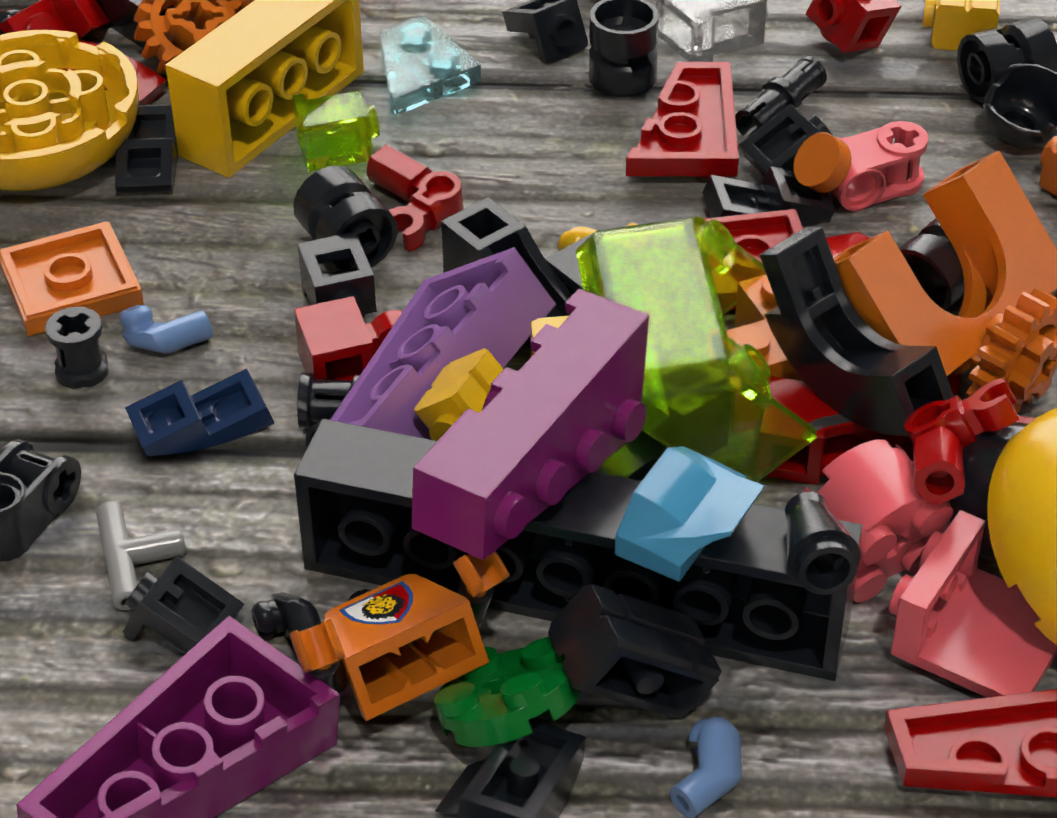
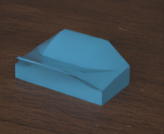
M684 446L668 447L632 494L615 535V555L680 582L706 545L731 536L766 486L748 480L745 475Z

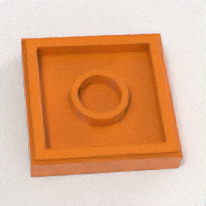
M109 221L0 249V270L28 337L46 332L47 320L52 314L61 309L86 307L94 310L101 317L133 306L144 305L142 289Z

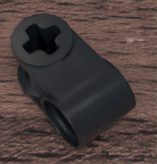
M20 439L12 440L5 445L0 452V562L10 561L27 552L35 539L57 515L64 512L71 505L79 490L81 481V466L78 460L67 455L59 456L55 459L35 452L30 443Z

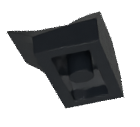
M529 719L533 733L514 741L498 744L487 758L466 766L435 812L459 818H559L568 803L584 759L586 736Z

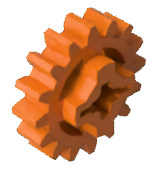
M142 0L134 16V21L138 23L134 39L146 42L141 55L144 59L156 56L160 60L156 71L162 74L166 71L165 64L237 14L242 6V2L240 0H231L229 2L227 0ZM167 8L165 15L159 16V14Z
M1034 287L1031 294L1025 291L1021 293L1016 308L1008 305L1004 315L999 312L986 326V335L979 350L971 358V372L968 378L974 382L967 390L966 397H971L985 384L1004 378L1017 400L1013 407L1018 414L1023 402L1029 405L1033 397L1039 399L1052 385V377L1057 368V298Z

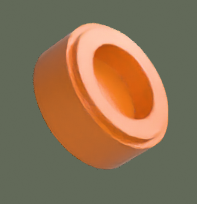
M820 132L810 136L803 142L795 156L794 174L800 184L818 193H827L834 190L844 181L850 170L852 160L850 148L844 141L830 133Z

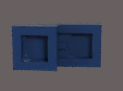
M247 368L191 396L183 380H180L125 407L147 456L171 455L210 448L236 440L274 424V420Z

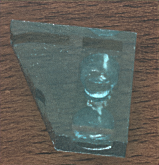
M425 16L408 19L401 25L380 32L383 64H385L390 108L395 116L481 82V64Z

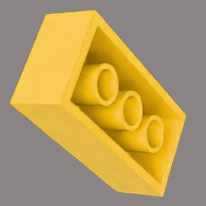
M255 0L165 64L178 156L230 178L363 74L364 62L359 0Z

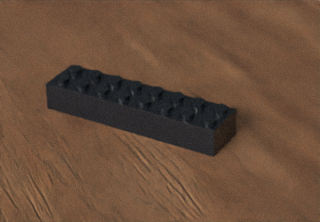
M322 419L294 473L304 569L381 586L403 575L417 574L440 586L458 587L461 577L455 569L453 562L463 555L469 554L412 529L413 467L437 441ZM594 472L589 473L568 490L557 504L550 505L529 522L516 538L509 539L496 550L510 576L494 586L495 592L488 606L490 609L553 621L584 585L592 583L613 590L616 595L622 593L694 617L705 638L703 646L710 648L714 656L831 681L836 680L851 618L856 576L846 588L828 595L811 593L795 582L787 568V520L785 509L754 503L731 536L706 545L680 582L615 555L616 532L632 494L641 481ZM839 520L860 548L863 525Z

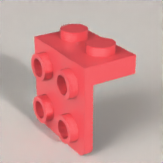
M960 510L944 534L938 531L932 533L922 552L919 563L920 569L916 575L912 577L905 574L894 590L889 605V613L897 616L891 655L985 697L1035 692L1057 656V645L1034 625L1040 618L1028 604L1016 584L1008 588L1004 579L977 568L986 520Z

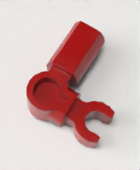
M387 144L369 157L367 164L368 179L408 202L406 206H399L389 210L397 222L398 232L404 230L402 232L404 249L408 252L414 251L423 245L426 239V232L429 229L436 230L441 226L442 220L464 210L462 185L459 177L448 171L432 172L428 167Z
M1004 378L985 384L971 397L961 400L956 395L946 401L940 400L928 403L913 412L905 421L904 428L914 444V483L918 494L926 502L938 506L964 494L965 476L962 451L964 447L977 441L976 435L984 431L1001 430L1019 420V416L1013 407L1017 400Z

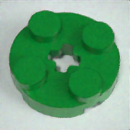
M544 637L529 643L524 648L499 654L495 648L485 647L489 663L445 683L433 699L434 709L446 737L452 731L457 744L466 747H485L514 741L533 733L529 719L542 714L548 709L553 721L557 720L572 708L578 700L581 691L573 689L562 666L565 658L557 655L550 637Z

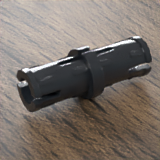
M805 56L783 76L773 77L762 86L761 94L736 113V128L740 134L744 136L756 125L757 128L749 134L750 136L789 104L800 110L799 106L802 104V101L825 84L827 74L823 65L817 61L805 72L804 69L812 64L814 59L811 56Z

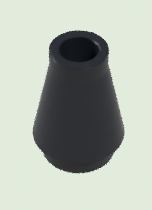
M802 492L795 495L785 506L788 572L795 582L811 593L828 595L839 592L846 588L856 576L857 567L860 562V548L854 538L828 508L827 502L822 495L815 492Z

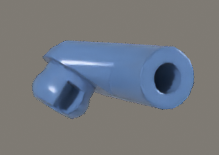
M146 305L127 308L119 316L120 323L124 328V332L121 333L122 337L130 346L168 354L213 338L211 323L203 310L166 323L153 322L152 311Z
M723 717L703 718L697 721L690 730L689 741L697 742L694 754L698 756L699 767L670 789V797L674 806L687 818L698 816L737 786L741 780V735L735 726Z

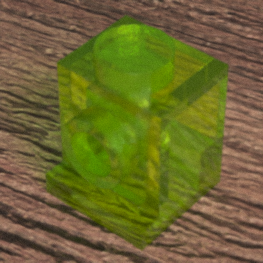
M360 91L308 100L305 99L304 94L293 95L297 141L308 172L317 171L329 166H345L369 160V157L373 155L371 138L380 136V128L374 104L365 105Z

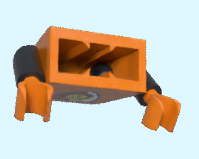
M495 550L484 560L469 554L463 555L454 561L453 565L461 577L458 587L440 586L417 574H407L373 590L363 589L356 591L345 603L329 609L324 615L325 620L322 623L302 631L296 630L289 634L303 673L308 672L314 679L323 681L338 693H342L349 683L362 717L366 721L489 663L478 626L482 623L495 592L494 586L507 579L510 573Z

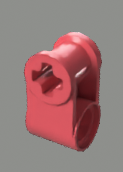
M896 121L854 136L839 138L849 146L852 160L846 178L831 192L846 210L853 212L864 210L874 204L897 197L910 196L917 193L923 187L924 171L920 166V158L927 150L929 136L926 130L912 122Z

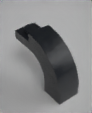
M805 227L759 255L778 305L765 314L770 329L784 355L798 375L819 398L836 412L868 430L881 434L909 437L904 424L913 412L928 403L940 400L946 401L954 397L936 346H907L894 343L875 332L860 317L846 294L823 227Z

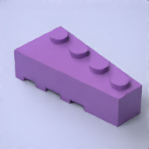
M515 247L425 279L330 420L432 440L429 429L413 409L426 391L432 388L431 384L443 367L452 361L486 348L504 368L531 335V322L537 320V318H545L556 303Z

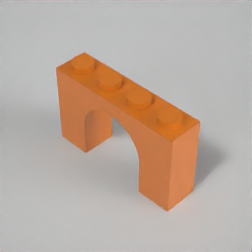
M999 150L959 168L923 194L955 249L962 267L964 299L957 316L943 310L930 299L888 230L847 248L834 258L846 294L860 317L875 332L894 343L907 346H936L946 376L951 373L957 375L970 369L971 358L979 350L986 335V326L999 312L1004 315L1008 305L1016 308L1021 293L1025 291L1031 294L1034 287H1037L1054 296L1052 292L1057 289V249Z

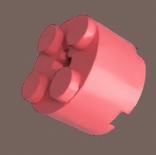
M880 439L860 444L834 459L822 470L829 480L817 492L825 498L828 508L838 520L863 525L860 562L857 567L853 600L857 603H863L876 596L886 585L887 578L899 572L907 570L911 575H916L920 569L921 555L928 539L934 531L944 533L953 515V509L949 501L935 506L926 502L918 494L914 483V462L897 443L895 448H892L886 440ZM806 487L803 492L811 491L808 489V487Z

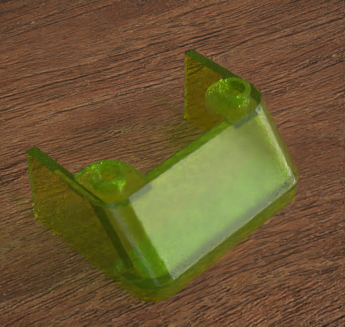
M696 216L603 229L594 232L577 247L576 255L583 290L649 314L642 403L646 406V419L642 431L667 448L684 446L745 475L746 479L754 482L760 481L817 438V433L813 426L772 398L767 378L770 376V369L763 356L753 346L749 344L740 346L727 335L723 315L736 305L738 282L765 275L766 272L759 260L735 243L732 235L723 224L715 219H711L708 222Z

